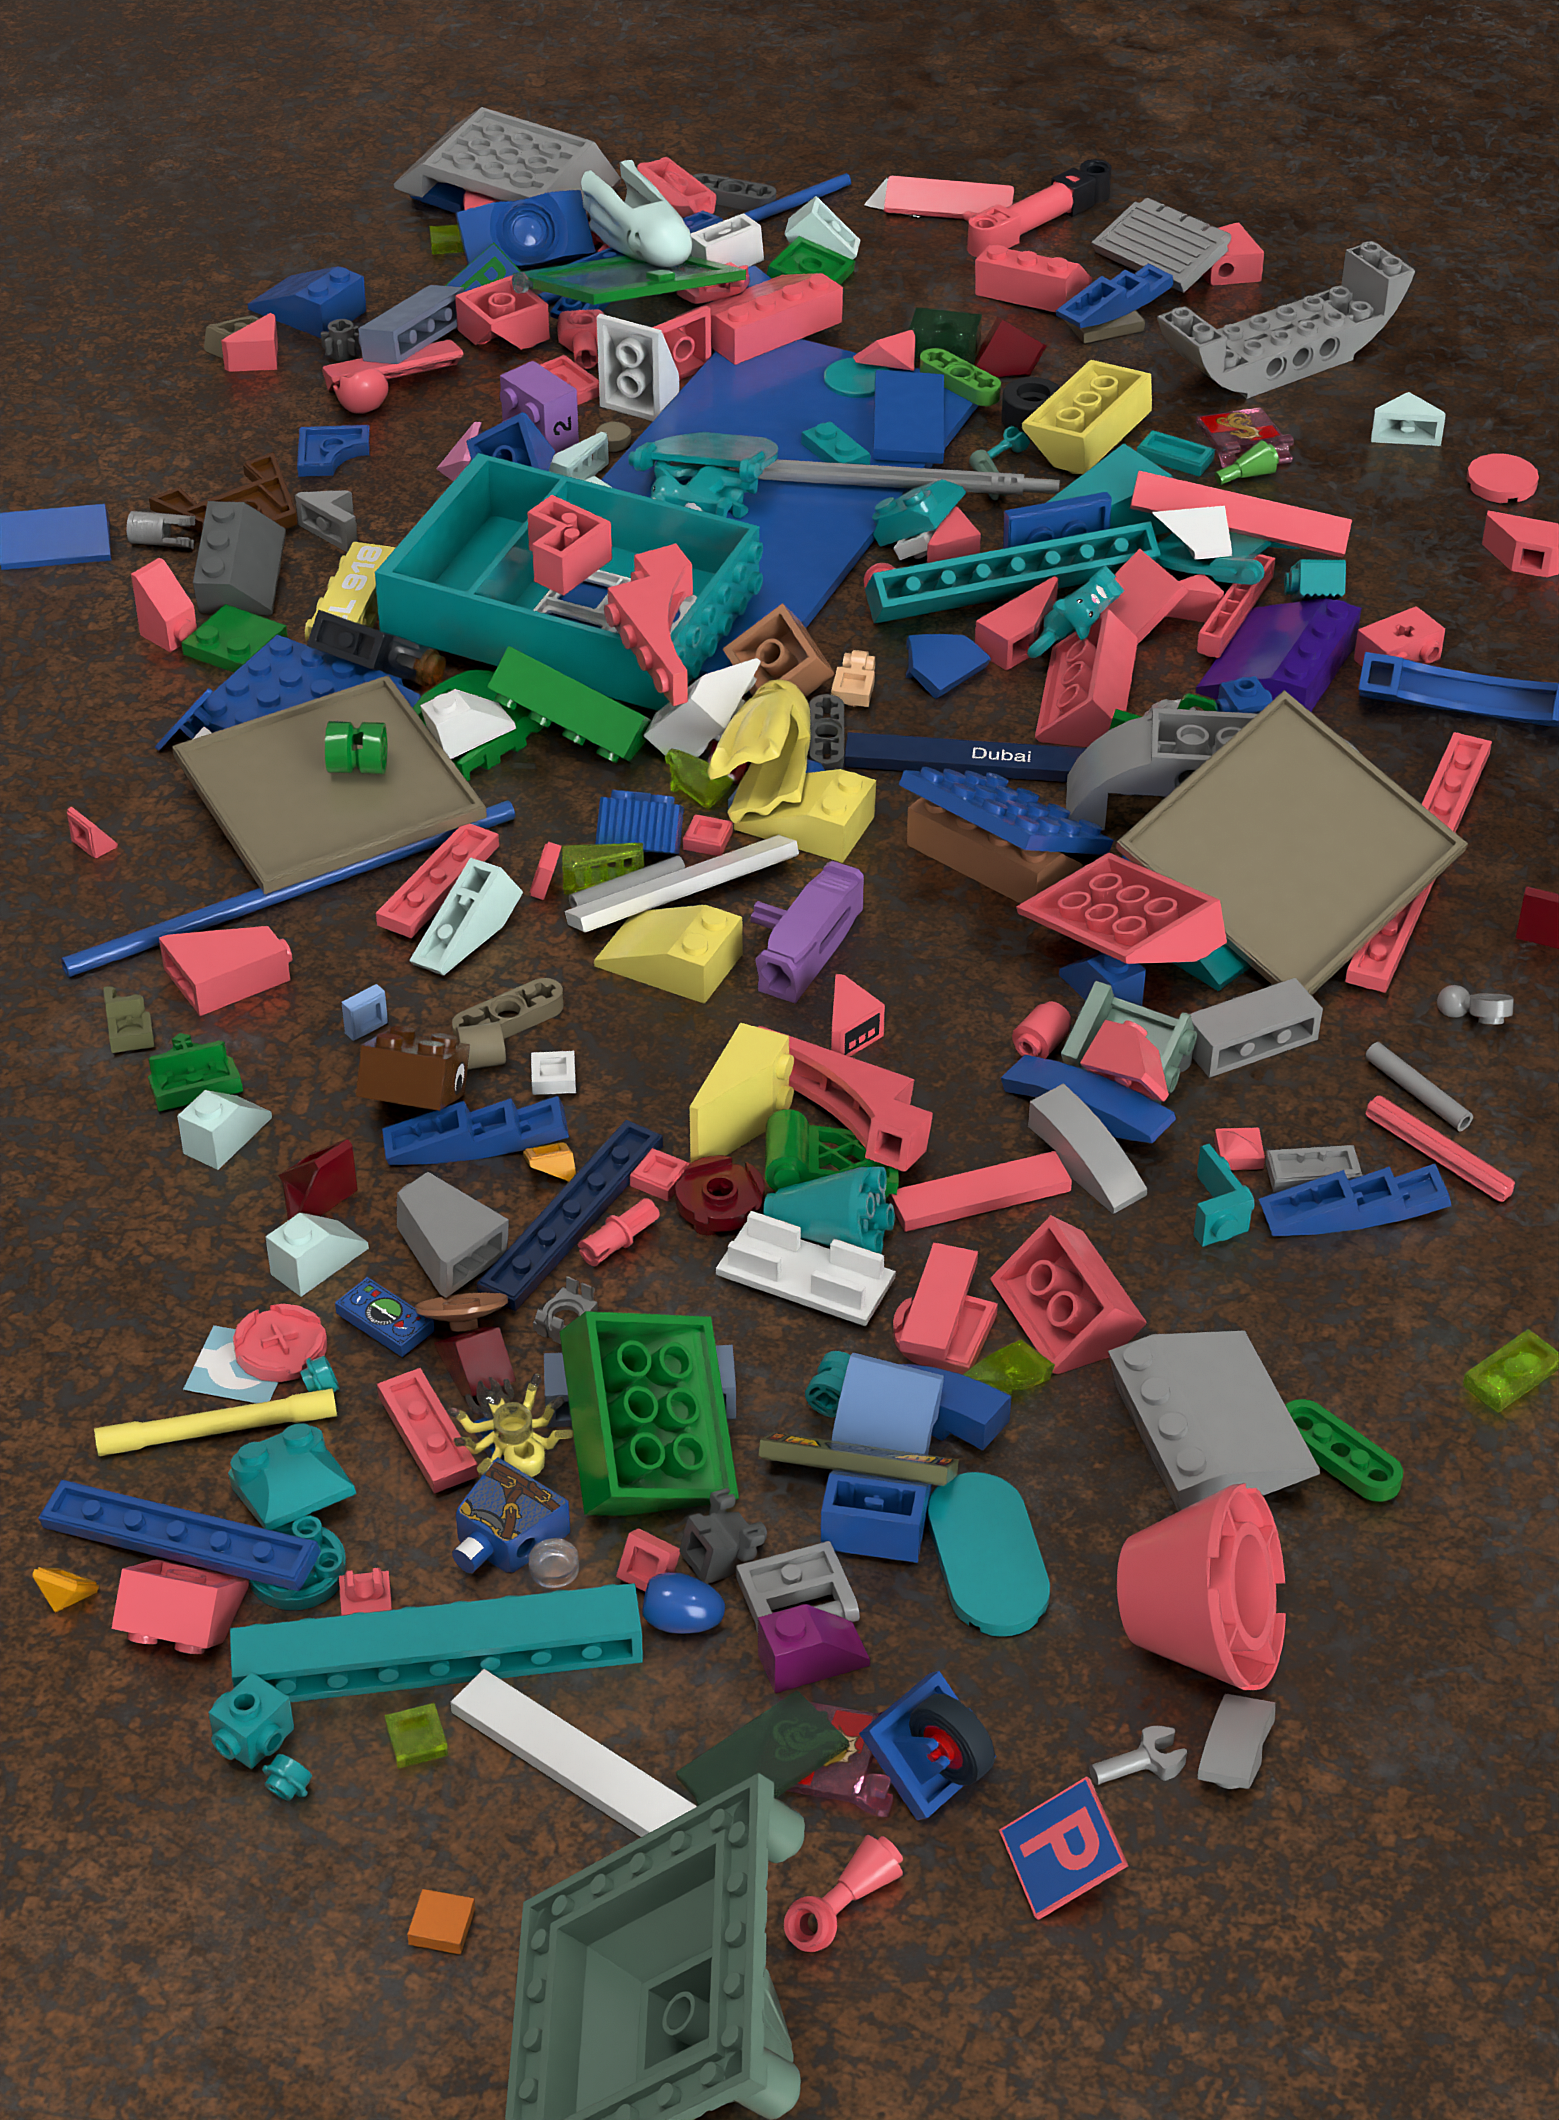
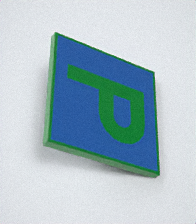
M493 242L445 286L464 287V292L521 271ZM520 275L517 279L521 280L524 276Z

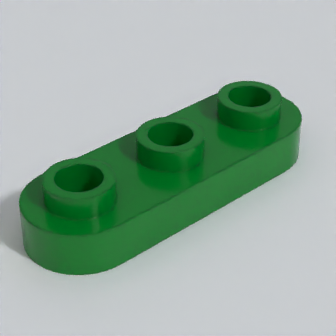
M1298 1399L1290 1401L1285 1405L1319 1466L1366 1499L1387 1501L1398 1495L1403 1479V1468L1396 1458L1314 1401Z

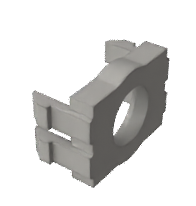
M566 1276V1288L562 1287L556 1296L545 1304L543 1311L538 1309L533 1322V1330L537 1331V1334L546 1338L550 1337L553 1341L561 1344L559 1331L566 1326H564L562 1319L554 1315L562 1310L574 1311L578 1316L585 1311L597 1312L598 1302L594 1301L593 1294L595 1288L581 1283L582 1295L578 1294L579 1281Z

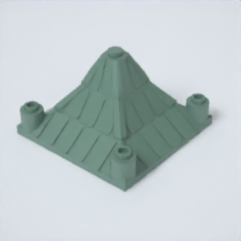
M757 1773L523 1902L505 2120H694L708 2110H715L731 2102H737L763 2118L772 2120L781 2117L794 2107L800 2095L801 2078L800 2071L793 2064L792 2043L781 2005L769 1971L765 1969L766 1933L764 1931L767 1922V1890L765 1888L768 1880V1861L780 1863L795 1855L804 1841L805 1824L804 1818L799 1812L774 1797V1782Z

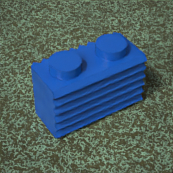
M611 791V798L600 797L595 845L606 848L679 855L684 807L674 804L675 797L651 795L650 802L635 800V793Z

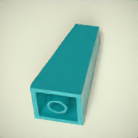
M1122 444L1046 503L1108 492L1112 497L1110 529L1151 521L1154 534L1159 535L1172 531L1154 514L1130 509L1138 471L1169 478L1173 477L1126 444Z

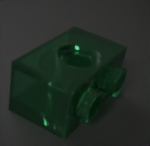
M916 307L909 330H913L915 334V358L920 359L921 353L927 349L939 348L974 365L981 344L982 314Z

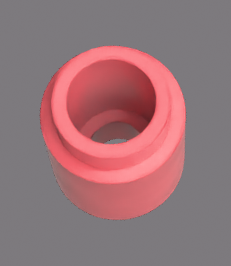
M1049 1001L1036 1006L1013 1031L1012 1040L1017 1052L1022 1057L1030 1055L1046 1059L1069 1034L1071 1016L1067 1009L1057 1002Z

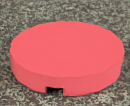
M1488 454L1480 456L1471 462L1468 467L1466 480L1467 483L1471 484L1470 489L1475 495L1491 502L1508 503V499L1517 498V502H1521L1533 496L1538 486L1539 476L1537 469L1521 457L1509 454Z
M270 1305L269 1311H264L260 1314L257 1309L249 1313L236 1327L233 1336L236 1362L247 1374L260 1380L284 1382L299 1379L302 1377L300 1371L308 1368L306 1364L307 1358L314 1360L325 1355L327 1350L325 1328L321 1325L319 1317L314 1312L298 1305Z

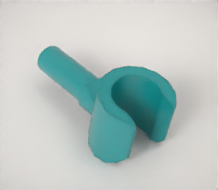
M1008 427L1003 434L1004 440L987 451V453L993 459L1009 448L1016 453L1022 452L1029 446L1030 440L1018 428Z

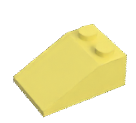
M841 769L806 773L801 802L791 803L782 801L769 815L746 812L738 824H734V830L763 839L781 835L796 840L799 850L843 863L875 817L876 780Z
M708 905L646 910L629 916L595 958L594 966L705 1004L743 955L742 917Z
M744 1023L739 1024L689 1107L691 1163L709 1156H727L766 1132V1123L773 1113L790 1108L794 1089L789 1086V1077L793 1069L794 1056L789 1055L788 1035Z

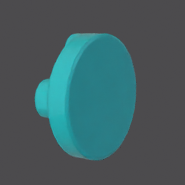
M854 358L841 359L826 368L824 371V383L829 390L841 396L850 398L872 397L875 392L876 370L890 371L888 367L856 363Z
M303 1516L296 1519L293 1523L273 1529L272 1531L317 1541L321 1553L300 1592L249 1579V1585L253 1593L265 1604L282 1610L308 1609L330 1599L340 1589L339 1576L345 1575L347 1571L345 1550L339 1538L330 1530L322 1527L320 1520L313 1516Z

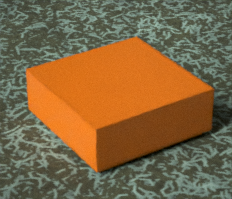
M422 1889L407 1934L408 1944L461 1955L475 1912L474 1898Z

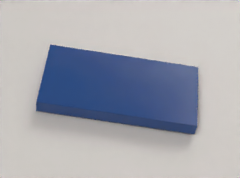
M876 370L873 459L943 464L944 374Z

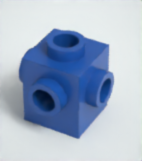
M1256 676L1242 677L1237 680L1220 683L1219 696L1215 700L1217 712L1259 714L1273 701L1269 690L1264 689Z

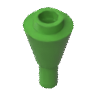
M1261 440L1238 458L1233 465L1215 472L1214 476L1217 483L1222 485L1238 477L1245 478L1275 473L1277 469L1276 464L1279 463V456L1273 445H1268L1265 441Z

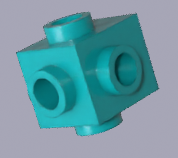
M253 1672L231 1692L222 1694L208 1712L212 1730L211 1741L214 1747L225 1758L229 1760L236 1758L250 1769L257 1765L265 1756L275 1753L282 1745L284 1738L294 1730L290 1697Z

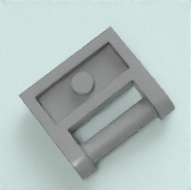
M830 1541L736 1566V1578L756 1624L757 1633L758 1617L772 1614L771 1610L831 1594L835 1601L814 1607L848 1621L855 1622L860 1619L856 1598Z

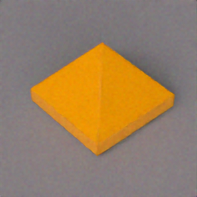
M38 1567V1569H34L32 1575L55 1613L97 1593L99 1588L97 1582L60 1568Z

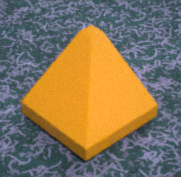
M564 1142L527 1148L523 1151L525 1160L534 1169L566 1181H570L576 1175L573 1152Z

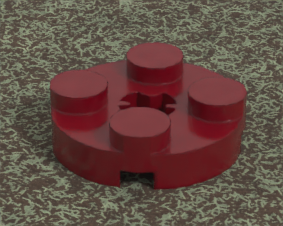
M716 1155L704 1157L690 1163L684 1169V1176L680 1181L677 1180L675 1185L676 1206L681 1216L693 1224L694 1230L700 1235L709 1236L718 1231L739 1229L745 1225L747 1216L751 1211L762 1214V1207L765 1201L764 1179L761 1173L747 1162H745V1167L739 1164H733L732 1157ZM720 1190L723 1194L728 1195L714 1196L713 1191Z

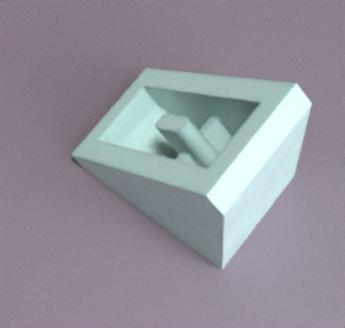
M1407 392L1375 409L1371 442L1441 446L1445 412Z

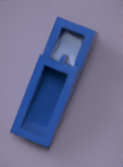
M900 1364L944 1376L938 1419L933 1425L931 1434L937 1439L944 1441L952 1433L977 1448L984 1450L1010 1422L1012 1396L986 1383L959 1373L936 1367Z

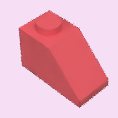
M157 558L131 574L140 635L171 653L181 647L182 642L197 629L195 609L165 560Z
M1105 1020L1080 1064L1088 1071L1133 1089L1148 1098L1165 1102L1169 1095L1159 1050L1146 1038L1147 1031L1132 1021L1126 1020L1121 1024Z

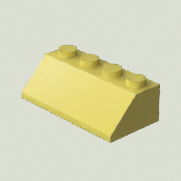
M1090 360L1022 423V429L1053 467L1067 470L1072 474H1084L1095 466L1152 411L1151 373Z

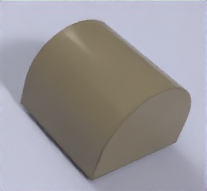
M499 1021L456 1028L458 1042L470 1044L467 1070L506 1063L505 1045Z

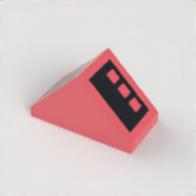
M836 974L831 1050L850 1057L884 1036L885 1005L842 974Z

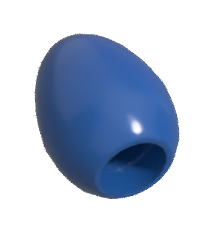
M673 1572L661 1573L648 1580L642 1615L655 1628L669 1633H698L709 1630L722 1621L725 1613V1602L722 1596L707 1583L686 1574Z

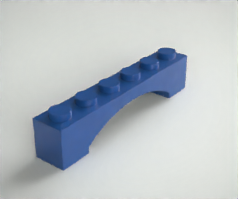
M1365 652L1358 689L1360 697L1559 728V682L1527 681L1474 674L1406 660L1402 657Z

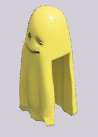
M782 679L772 680L763 684L753 697L742 705L728 723L707 769L710 780L728 775L737 766L748 761L751 762L727 812L734 824H738L746 812L769 815L782 801L791 803L801 802L811 739L810 708L801 690L789 681Z

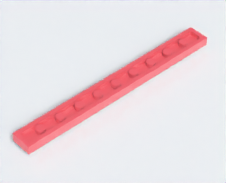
M1456 732L1452 735L1421 804L1454 832L1458 828L1482 773L1492 741ZM1435 880L1353 956L1347 969L1345 982L1386 993Z

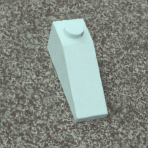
M470 858L409 961L415 966L445 975L504 926L523 891L501 867Z

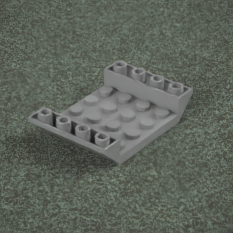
M481 107L453 126L394 183V189L406 192L410 196L423 197L432 187L440 182L462 187L469 192H478L491 196L500 201H516L547 192L581 190L582 198H584L585 194L582 191L581 180L586 171L591 170L613 190L621 184V177L594 141Z

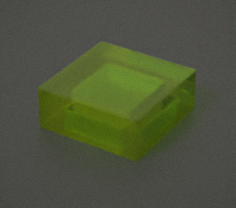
M458 225L429 226L432 254L464 252Z
M435 1703L384 1716L397 1768L448 1756L447 1742Z

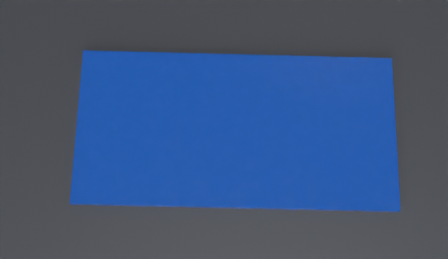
M799 339L736 365L715 351L601 480L612 488L650 498L651 487L656 481L655 464L646 471H636L634 466L629 465L630 452H635L638 447L646 442H655L672 436L699 432L763 437L777 444V459L823 462L801 444V437L803 431L829 421L870 453V465L930 469L934 463L874 460V396L866 398L841 396L829 390L824 383V371L829 365L841 359L853 358L858 353ZM914 367V371L904 370V369H896V368H889L890 371H903V372H918V373H920V369H919V368H915V367ZM944 388V450L979 406ZM691 479L680 480L678 482L682 485H686ZM758 479L757 492L755 494L746 492L743 496V504L748 508V513L740 519L735 518L732 511H728L726 518L759 526V542L763 543V553L759 561V573L763 574L762 587L757 595L754 594L751 597L744 614L738 615L735 619L730 633L721 638L714 655L708 657L702 664L700 673L695 679L698 680L705 674L733 666L723 648L782 603L807 628L875 540L873 534L876 524L872 519L873 514L876 512L875 506L889 497H894L896 500L912 489ZM583 581L558 599L596 609L608 594L609 587ZM679 610L673 620V623L677 621L680 617ZM549 613V615L560 617L563 619L571 620L574 622L582 623L600 629L602 628L601 626L592 623L584 622L581 620L573 619L555 613Z

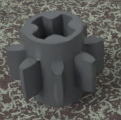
M337 319L330 322L328 325L329 332H321L322 347L325 348V354H331L332 359L340 362L354 359L356 357V349H361L359 345V326H354L347 319Z

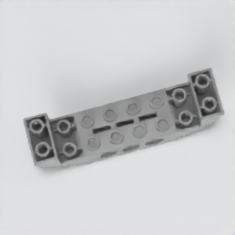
M1373 241L1364 242L1359 246L1346 250L1341 286L1332 287L1330 290L1313 296H1307L1302 300L1279 306L1271 311L1253 315L1251 318L1234 324H1228L1220 329H1215L1185 306L1159 315L1157 320L1162 335L1172 349L1220 386L1234 392H1239L1248 399L1353 360L1354 354L1372 340L1397 310L1410 286L1415 270L1402 262L1400 258L1383 249L1378 243Z
M1153 708L1152 714L1129 720L1107 731L1087 747L1077 758L1067 775L1066 809L1071 812L1069 819L1077 822L1080 819L1087 820L1105 830L1108 793L1167 797L1257 714ZM1346 741V742H1347L1349 745H1351L1355 750H1357L1351 743H1349L1348 741Z

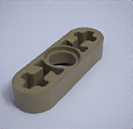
M535 979L458 1013L452 1020L453 1035L457 1036V1027L499 1021L503 1039L560 1014L564 1007L563 988L554 979ZM503 1011H515L519 1013L515 1017L503 1018L498 1016V1014Z

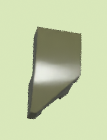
M111 986L103 987L111 1052L116 1053L155 1047L150 1012L145 1011L143 996L133 994L132 996L121 997L117 996L116 988Z

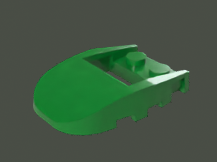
M470 670L457 674L424 693L413 709L426 726L420 705L454 689L495 701L494 698L497 693L487 688L495 672ZM499 703L515 722L516 729L451 759L467 782L470 781V772L478 766L487 770L501 763V755L509 750L514 752L520 751L527 745L526 737L531 732L538 733L544 727L528 718L531 710L518 704L514 711Z

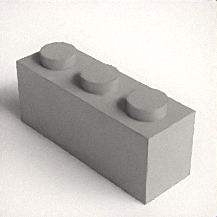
M1296 978L1198 1010L1190 1014L1194 1031L1197 1032L1192 1058L1210 1078L1316 1041L1319 1037L1323 1008Z

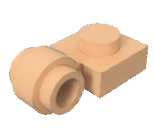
M853 650L852 653H845L843 666L837 667L831 695L839 697L846 705L869 707L875 682L876 657L869 656L868 651Z

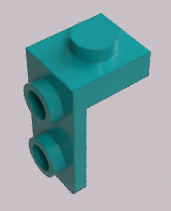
M1210 1144L1200 1146L1197 1176L1213 1196L1212 1199L1198 1203L1196 1208L1193 1236L1204 1247L1249 1231L1251 1212L1254 1209V1198L1250 1189L1242 1185L1231 1172L1229 1163L1224 1157H1220Z

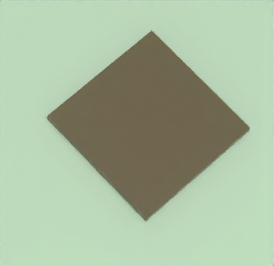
M384 676L172 746L174 758L264 895L487 818L484 803L389 676ZM329 721L351 722L355 728H359L362 722L385 723L388 738L385 773L362 774L358 768H354L351 773H328L325 764L327 723ZM357 745V749L363 748L362 745Z
M1284 690L1117 841L1116 849L1135 864L1219 899L1227 939L1226 945L1272 985L1296 978L1312 996L1466 850L1468 843Z

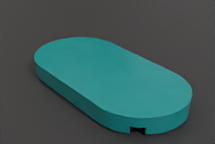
M979 1472L958 1474L945 1486L938 1485L933 1491L928 1504V1527L954 1612L968 1626L969 1622H971L973 1625L980 1627V1632L991 1636H1013L1030 1630L1038 1623V1618L1043 1612L1045 1614L1049 1605L1050 1582L1020 1493L1004 1479Z

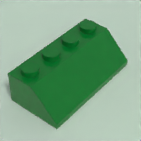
M510 646L507 647L487 688L497 693L494 698L495 701L514 711L518 704L531 710L528 718L549 728L551 722L564 727L562 735L582 746L586 739L599 745L596 753L617 763L620 757L630 762L647 740L643 735L652 720Z

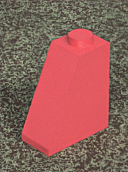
M269 926L170 934L159 937L164 970L199 1016L290 981L289 963L293 959L290 947L283 938L279 940Z

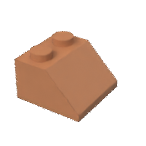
M783 603L723 648L732 665L755 658L761 661L754 674L757 680L749 690L752 696L766 682L782 679L796 685L804 696L807 697L835 676L834 671L802 622Z

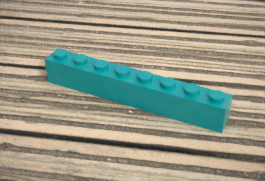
M1150 521L873 573L864 590L875 624L1017 597L1054 576L1058 578V589L1085 584L1105 565L1115 575L1139 549L1155 562L1161 554Z
M635 1583L623 1585L608 1584L596 1588L569 1591L556 1590L551 1593L524 1596L510 1595L498 1599L471 1602L457 1601L444 1605L405 1607L399 1610L372 1613L357 1612L345 1616L318 1619L304 1618L299 1621L252 1624L246 1627L230 1628L233 1688L253 1672L290 1697V1702L471 1682L483 1669L501 1679L643 1662L642 1629Z

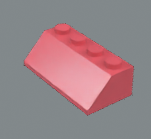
M1109 609L1100 614V617L1091 626L1088 637L1080 640L1075 631L1052 647L1035 738L1039 742L1088 747L1092 742L1109 731L1115 709L1126 712L1136 659L1138 637Z

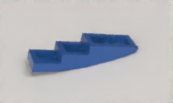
M1148 263L1135 274L1124 270L1112 280L1101 276L1056 310V316L1079 328L1106 323L1131 313L1174 286L1173 275Z
M1024 1055L1001 1077L1005 1092L1039 1097L1064 1083L1088 1106L1115 1138L1152 1144L1176 1120L1173 1111L1141 1093L1099 1074L1058 1061Z
M559 1096L518 1110L511 1098L472 1112L469 1111L466 1103L462 1101L447 1106L440 1111L436 1110L382 1129L385 1157L389 1165L439 1164L483 1159L523 1151L527 1148L541 1146L569 1137L565 1110Z
M1436 1164L1394 1177L1391 1168L1387 1167L1349 1181L1345 1171L1341 1170L1259 1199L1272 1236L1317 1235L1364 1229L1410 1219L1452 1206L1449 1193Z

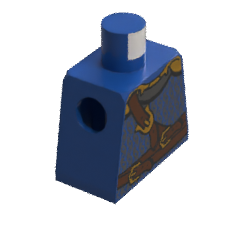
M497 1457L457 1509V1534L461 1544L452 1551L454 1561L467 1573H473L486 1560L506 1573H514L570 1533L569 1501Z

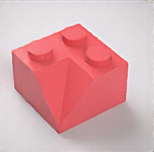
M513 275L455 295L458 331L475 345L487 343L491 339L501 336L518 348L524 349L534 347L536 344L550 339L548 304Z

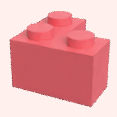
M554 495L549 496L527 512L529 550L533 551L534 582L564 596L612 560L610 521Z

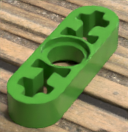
M931 348L921 353L920 373L944 374V388L980 406H991L1000 401L1001 381L997 377L943 349Z

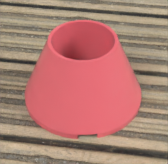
M1246 1483L1232 1484L1129 1536L1122 1547L1118 1562L1117 1598L1122 1624L1130 1641L1138 1647L1243 1690H1260L1271 1681L1280 1660L1285 1633L1286 1613H1276V1584H1285V1571L1276 1524L1261 1492L1257 1488H1246Z

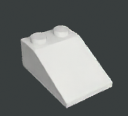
M599 314L597 316L600 407L654 421L679 393V373L662 330Z

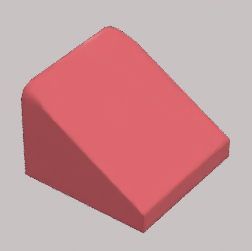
M73 807L67 809L71 841L96 859L117 848L118 843Z

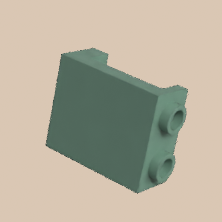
M1095 981L1061 1052L1063 1062L1087 1070L1080 1062L1104 1021L1109 1020L1121 1024L1126 1020L1132 1021L1147 1031L1146 1038L1159 1050L1167 1090L1172 1093L1180 1076V1068L1178 1066L1183 1055L1189 1056L1197 1039V1032L1194 1031L1191 1015L1182 1012L1179 1019L1124 1001L1114 997L1110 985ZM1151 1099L1161 1105L1162 1101Z

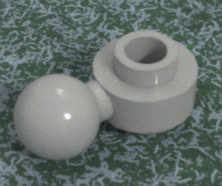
M1449 985L1440 991L1437 998V1006L1440 1012L1452 1018L1461 1017L1470 1012L1471 1015L1478 1016L1479 1023L1503 1024L1504 1017L1513 1015V997L1510 995L1495 993L1470 995L1462 986Z

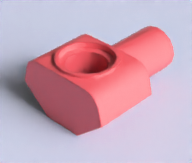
M601 310L564 311L558 316L557 331L559 343L574 353L575 363L583 369H590L598 362L597 316L604 314Z

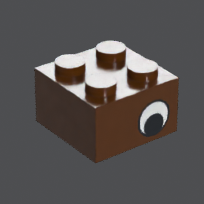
M392 1026L390 1031L377 1034L375 1038L361 1045L356 1097L440 1111L465 1095L470 1044L457 1042V1036L451 1034L433 1033L431 1038L415 1035L416 1030L413 1028Z

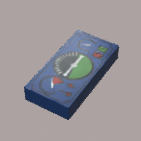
M368 1277L335 1302L337 1315L401 1357H404L435 1331L433 1319L417 1314L413 1306Z

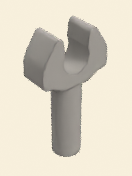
M1151 1726L1142 1730L1141 1743L1137 1750L1089 1766V1771L1096 1785L1143 1769H1149L1162 1781L1174 1778L1185 1766L1187 1750L1184 1748L1167 1754L1160 1753L1157 1750L1173 1745L1175 1729L1164 1726Z

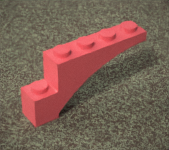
M672 544L634 555L635 571L631 572V581L608 588V604L604 606V614L608 625L611 628L615 627L620 634L625 648L631 649L635 654L640 668L643 671L647 670L657 691L664 693L673 706L688 702L687 669L676 653L670 631L680 605L686 597L693 595L692 563L677 544Z
M760 1025L758 1026L759 1028H762V1029H766V1030H769V1031L777 1032V1031H774V1030L765 1028V1027L760 1026ZM789 1036V1055L794 1056L789 1086L819 1104L851 1130L866 1149L865 1158L906 1172L926 1152L933 1113L910 1105L914 1079Z

